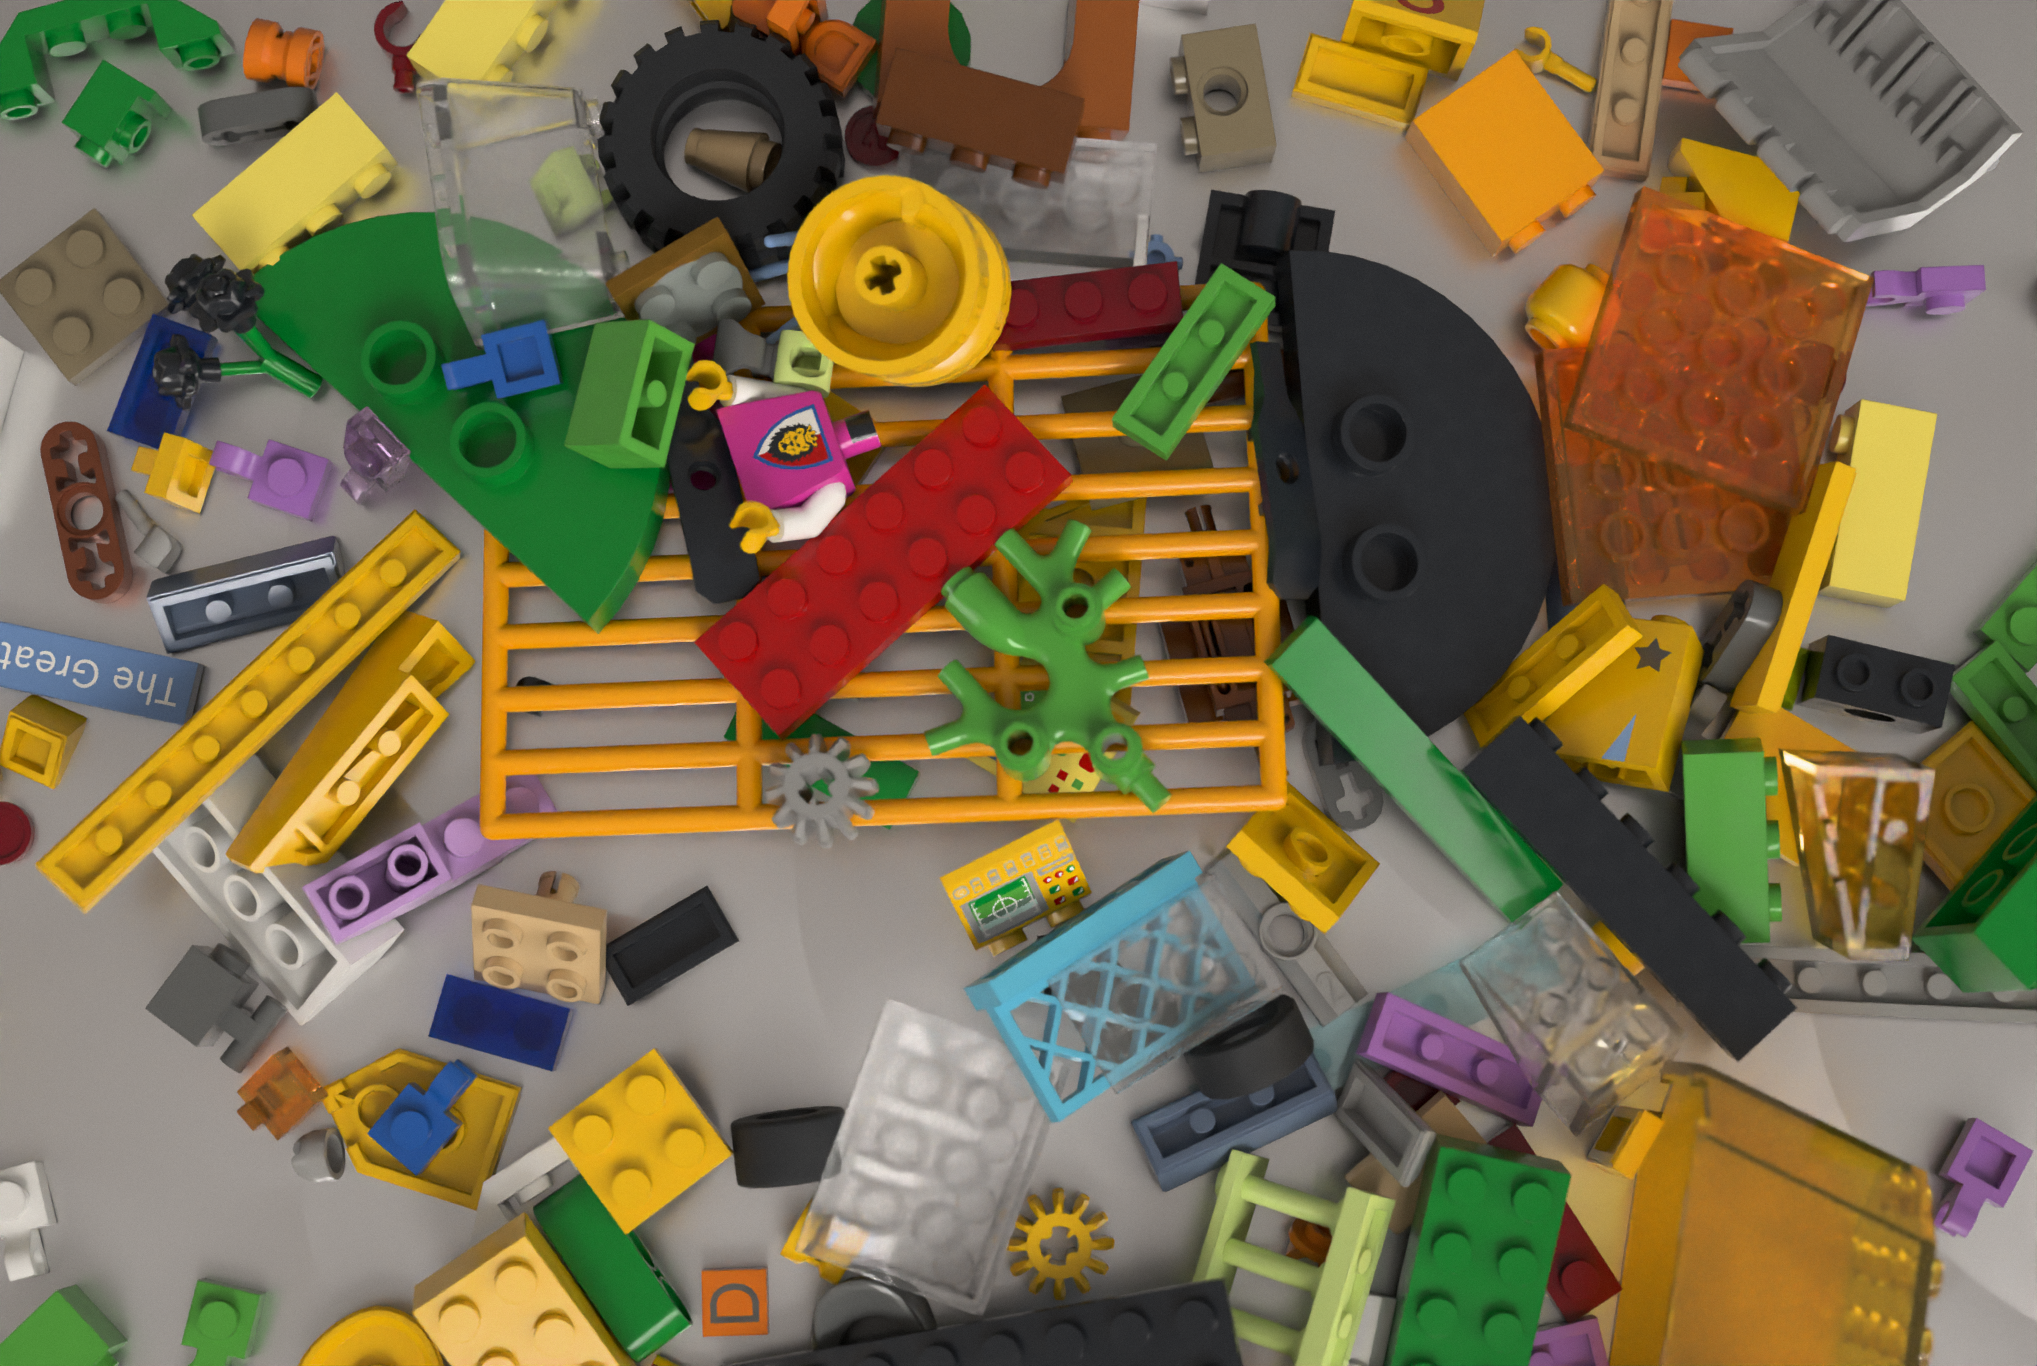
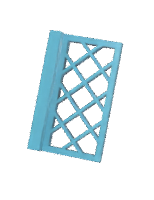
M1190 850L1159 860L1076 916L1070 918L963 988L976 1011L986 1009L1051 1123L1062 1121L1257 987L1195 880V877L1203 872ZM1181 898L1184 899L1195 918L1191 941L1164 933L1169 906ZM1152 918L1151 929L1140 926ZM1127 934L1148 940L1142 973L1115 966L1119 941ZM1205 939H1207L1210 946L1205 945ZM1162 944L1188 951L1183 985L1156 978ZM1103 951L1101 962L1091 959ZM1202 956L1219 960L1232 982L1231 985L1218 994L1196 989ZM1077 967L1099 973L1093 1007L1065 1000L1069 974ZM1113 977L1140 984L1134 1018L1106 1011ZM1053 984L1051 995L1040 993ZM1154 988L1180 995L1176 1022L1168 1028L1148 1023ZM1027 1000L1049 1006L1042 1041L1025 1037L1010 1013ZM1194 1000L1205 1002L1193 1010ZM1062 1010L1090 1017L1084 1052L1056 1045ZM1104 1021L1132 1029L1127 1056L1118 1062L1098 1056ZM1145 1033L1155 1035V1037L1143 1044ZM1032 1049L1040 1051L1039 1060L1036 1058ZM1054 1055L1082 1063L1077 1090L1063 1100L1060 1099L1049 1080ZM1095 1067L1107 1069L1093 1078Z

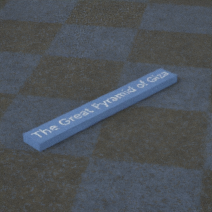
M0 621V687L182 726L192 718L204 665Z

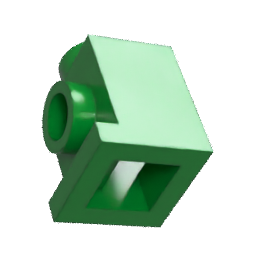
M102 60L62 123L79 138L74 148L92 161L107 168L112 160L122 165L129 153L139 151L151 133V120L154 115L158 114L167 119L173 109L156 91L107 61Z

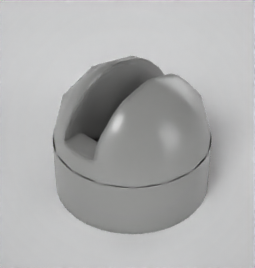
M335 1128L311 1131L302 1135L294 1143L293 1152L295 1155L291 1162L298 1176L312 1182L338 1180L342 1177L345 1169V1149L342 1138Z

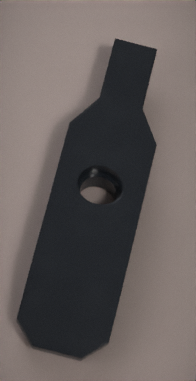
M1256 341L1250 344L1254 366L1253 420L1251 427L1247 430L1248 442H1254L1263 501L1258 505L1259 516H1265L1268 534L1267 584L1277 595L1278 599L1307 600L1319 585L1321 536L1304 426L1287 395L1280 343ZM1276 465L1278 466V468H1279V470H1280L1281 478L1279 477V475H1278V473H1277Z
M693 356L691 357L689 370L694 365ZM686 380L666 461L688 552L695 592L712 604L743 599L755 588L760 577L755 553L748 554L740 546L750 528L737 527L732 529L729 526L735 512L743 504L734 461L721 422L708 409L698 411L689 405L687 398L695 388H700L699 382H689ZM698 471H707L715 478V485L709 490L697 489L691 483V476Z

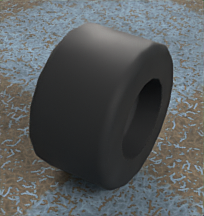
M818 1106L773 1111L743 1117L731 1123L736 1179L740 1187L775 1188L808 1184L837 1178L852 1170L846 1113L842 1107Z

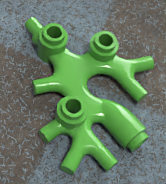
M1068 519L1054 549L1047 555L1036 553L1014 528L1006 531L996 541L995 547L1039 593L1041 605L1037 611L1029 614L1022 613L984 572L975 573L970 567L957 572L944 585L941 594L947 600L945 608L980 643L1003 654L1027 657L1041 663L1049 676L1048 692L1041 702L1031 708L1021 710L1005 708L988 694L957 659L951 661L940 671L938 678L960 701L963 711L959 719L924 731L932 756L963 745L981 743L995 749L996 756L1003 770L1011 778L1019 781H1032L1042 776L1049 768L1052 750L1055 745L1063 741L1074 742L1089 752L1093 768L1103 781L1116 785L1123 794L1133 791L1152 813L1156 812L1171 798L1172 794L1152 774L1156 765L1144 753L1142 742L1137 732L1126 724L1117 723L1110 708L1111 698L1116 691L1149 679L1142 657L1139 654L1117 663L1101 664L1093 661L1088 656L1085 646L1094 643L1100 638L1106 624L1104 611L1131 588L1130 584L1115 568L1109 571L1092 587L1074 582L1073 573L1077 560L1092 531L1089 527L1078 521ZM1081 604L1088 608L1086 614L1080 618L1074 619L1066 616L1067 610L1073 605ZM1020 739L1032 741V749L1027 754L1018 756L1011 753V748L1016 741ZM1113 743H1122L1128 747L1127 753L1122 758L1116 760L1107 758L1104 755L1105 750Z

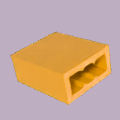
M1515 49L1412 120L1405 136L1407 142L1492 257L1510 246L1514 253L1520 252L1546 231L1541 225L1546 219L1559 210L1567 218L1587 205L1596 197L1592 187L1604 172L1603 167Z

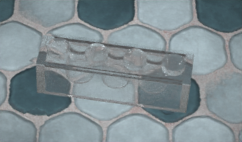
M1077 138L1065 184L1050 181L1048 189H1037L1017 183L1011 179L1013 171L989 164L985 173L957 167L949 163L951 154L926 148L923 156L899 151L897 176L908 177L927 184L978 215L996 235L1005 252L1007 262L1102 270L1147 265L1156 144Z

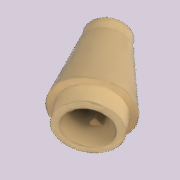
M693 128L685 145L684 159L686 164L696 166L698 169L749 193L759 187L772 174L781 158L782 146L778 142L770 141L767 133Z

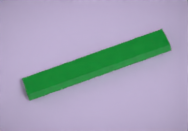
M1309 615L1264 661L1511 926L1520 930L1564 885L1318 618Z

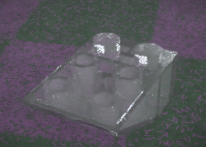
M1557 891L1461 959L1458 964L1531 1087L1575 1137L1667 1068L1688 1036L1683 1028L1627 967L1620 963L1609 948Z

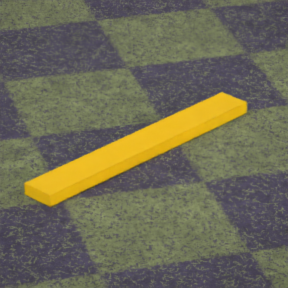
M414 509L35 863L36 869L78 909L86 914L460 559L461 551Z

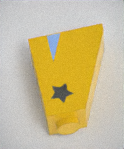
M1655 615L1651 620L1633 618L1643 636L1557 708L1544 724L1563 743V746L1556 754L1573 772L1580 765H1583L1601 782L1669 792L1705 651L1693 626L1688 625V623L1677 617Z

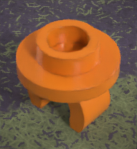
M1296 1218L1289 1229L1291 1241L1286 1248L1285 1256L1297 1260L1306 1257L1316 1262L1319 1267L1322 1263L1326 1262L1333 1238L1330 1234V1228Z

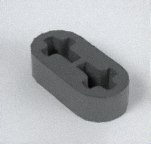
M305 87L278 88L211 100L197 108L202 141L215 146H228L284 137L318 108L316 91Z
M1748 579L1738 586L1701 643L1705 653L1697 682L1701 684L1707 683L1711 687L1727 693L1737 686L1778 623L1783 605V596L1779 590Z
M1314 719L1304 731L1302 748L1324 813L1342 830L1349 832L1362 830L1373 824L1382 812L1384 801L1381 787L1357 761L1344 763L1345 767L1338 770L1335 764L1319 767V755L1315 746L1317 741L1316 720ZM1348 774L1353 790L1356 793L1366 792L1369 796L1370 803L1361 808L1362 819L1355 820L1351 811L1340 813L1337 808L1336 802L1345 796V790L1340 779L1341 776Z

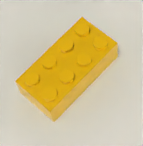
M525 1211L414 1286L412 1313L451 1366H637Z

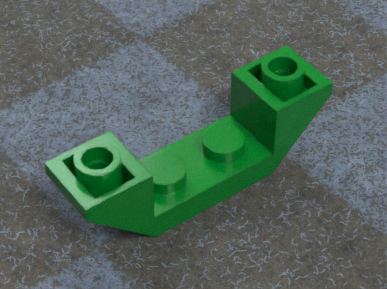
M63 0L22 11L17 14L0 42V117L6 120L23 119L37 113L38 106L56 102L44 56L46 54L58 57L74 55L84 51L87 48V43L109 37L114 40L137 38L147 32V27L153 26L159 50L176 69L183 67L186 70H202L218 64L220 57L236 53L234 42L217 21L179 0Z

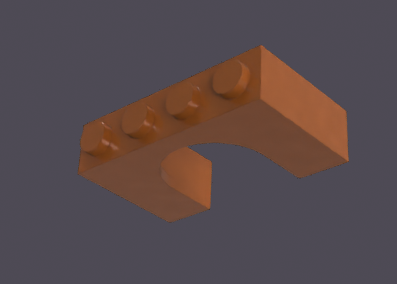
M882 0L872 119H877L896 48L959 64L951 48L948 34L950 0ZM1069 0L1062 69L1051 80L1041 85V87L1085 98L1084 114L1074 147L1076 150L1087 153L1109 152L1111 146L1119 147L1129 132L1139 0Z

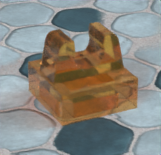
M287 1046L273 1054L237 1091L246 1104L242 1105L236 1112L252 1131L266 1126L278 1141L293 1132L329 1094Z

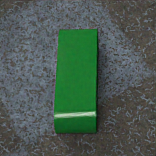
M581 1173L533 1206V1212L542 1229L620 1344L636 1362L640 1363L693 1325L692 1318L685 1305L634 1230L625 1235Z

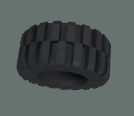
M719 20L700 21L701 33L685 36L682 26L664 33L667 45L655 51L647 43L633 55L638 66L633 74L622 69L619 71L611 84L616 96L615 101L603 102L599 122L604 130V136L597 139L598 155L605 170L603 177L621 215L629 228L635 229L642 243L656 253L718 217L727 230L747 270L750 271L762 267L761 260L775 254L779 261L790 258L792 246L768 248L764 244V238L768 235L799 231L809 213L826 196L838 189V179L844 177L845 156L842 144L844 140L835 101L827 83L820 81L817 67L805 53L795 56L790 41L775 32L771 33L767 40L760 38L757 26L754 24L737 21L734 32H723ZM719 100L747 102L769 113L781 133L782 154L772 174L759 187L733 199L706 200L683 192L672 181L666 169L664 150L671 132L688 113L704 104Z

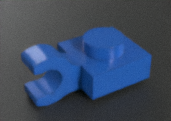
M548 320L536 321L483 334L481 337L486 354L441 365L447 390H458L493 381L497 399L564 384Z
M459 1059L454 1063L449 1061L433 1080L427 1092L416 1082L408 1083L367 1134L416 1176L423 1173L462 1126L463 1122L449 1110L478 1075Z

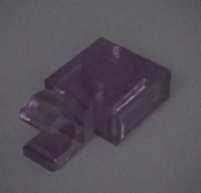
M367 406L347 420L343 448L345 458L351 469L341 480L340 487L360 505L365 501L368 491L376 483L387 493L405 479L411 451Z

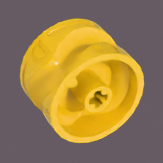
M892 175L865 177L845 184L826 196L809 213L800 227L790 252L787 272L788 293L794 316L804 335L820 353L836 364L858 373L872 376L893 385L914 388L936 386L956 379L975 367L989 353L1001 335L1009 312L1012 293L1010 269L1005 252L994 232L978 215L927 184L908 177Z

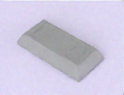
M1356 1058L1337 1102L1338 1109L1334 1114L1403 1187H1408L1419 1176L1437 1133L1372 1067L1362 1059Z

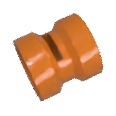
M256 18L249 28L243 53V69L246 79L270 83L278 77L279 80H284L288 87H305L314 90L320 77L324 59L323 34L321 31L299 27L293 32H284L279 22Z

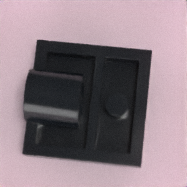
M1211 189L1194 285L1207 284L1221 263L1247 280L1261 283L1268 293L1275 296V307L1268 315V330L1282 333L1276 260L1289 250L1329 252L1335 210L1302 205L1301 200L1297 197L1278 191L1252 190L1248 191L1245 195Z

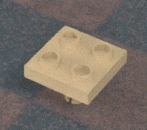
M556 871L544 872L540 876L536 895L478 884L471 903L475 980L488 982L500 989L520 988L549 994L565 1002L584 1001L600 1004L606 984L607 910L573 903L580 889L579 883L575 878L562 873L556 892L553 889Z

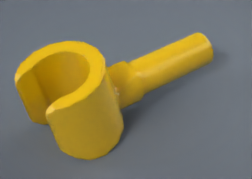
M1535 26L1527 27L1524 30V38L1530 44L1536 45L1543 50L1538 55L1530 56L1514 48L1533 74L1546 70L1553 75L1556 74L1588 93L1592 91L1597 79L1551 51V38L1545 30Z

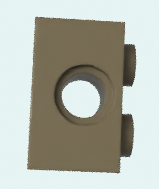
M1256 23L1181 35L1178 56L1169 58V66L1174 95L1185 94L1189 117L1179 118L1184 155L1195 154L1198 173L1272 162L1277 144ZM1224 89L1233 94L1237 105L1227 111H1217L1206 103L1204 96L1211 90Z

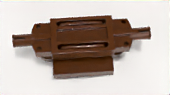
M1200 505L1199 514L1204 530L1202 529L1196 507L1185 511L1184 514L1191 532L1217 530L1211 512V505ZM1246 555L1179 558L1178 564L1185 585L1181 589V595L1253 592L1252 569H1249ZM1279 599L1282 644L1295 629L1286 600ZM1254 618L1158 622L1168 659L1255 656ZM1256 682L1176 685L1186 723L1258 720ZM1283 683L1286 734L1294 729L1295 726L1290 707L1303 703ZM1252 746L1260 768L1259 746Z

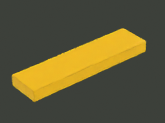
M1839 461L1808 466L1769 587L1779 590L1783 596L1781 615L1771 636L1741 681L1737 684L1729 707L1748 714L1777 713V711H1780L1857 474L1855 473L1856 468Z

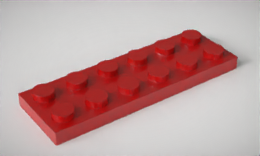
M984 385L834 517L817 537L808 540L694 643L783 741L944 598L941 594L942 588L957 572L966 567H970L974 571L998 550L995 547V543L1006 531L1014 528L1018 532L1072 484V475L1000 399Z

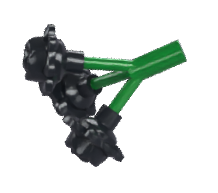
M191 254L189 258H182L174 265L170 274L165 278V285L170 292L167 296L169 301L167 310L172 315L180 310H189L190 314L199 320V326L204 333L213 332L218 328L221 332L225 333L233 330L259 358L255 361L220 363L218 357L199 358L197 353L191 347L189 348V343L184 335L172 334L170 340L171 347L156 352L153 358L154 367L152 373L155 384L159 387V395L175 397L178 408H181L183 411H190L192 396L198 393L201 384L218 383L221 381V376L264 373L308 398H312L317 393L323 378L273 349L255 326L257 319L254 314L258 310L255 301L263 297L265 290L260 283L255 282L254 273L250 269H243L235 274L231 269L223 268L226 259L221 254L206 259L201 258L198 254Z

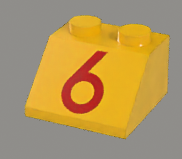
M1352 0L1340 41L1430 67L1429 74L1458 81L1475 45L1485 0Z

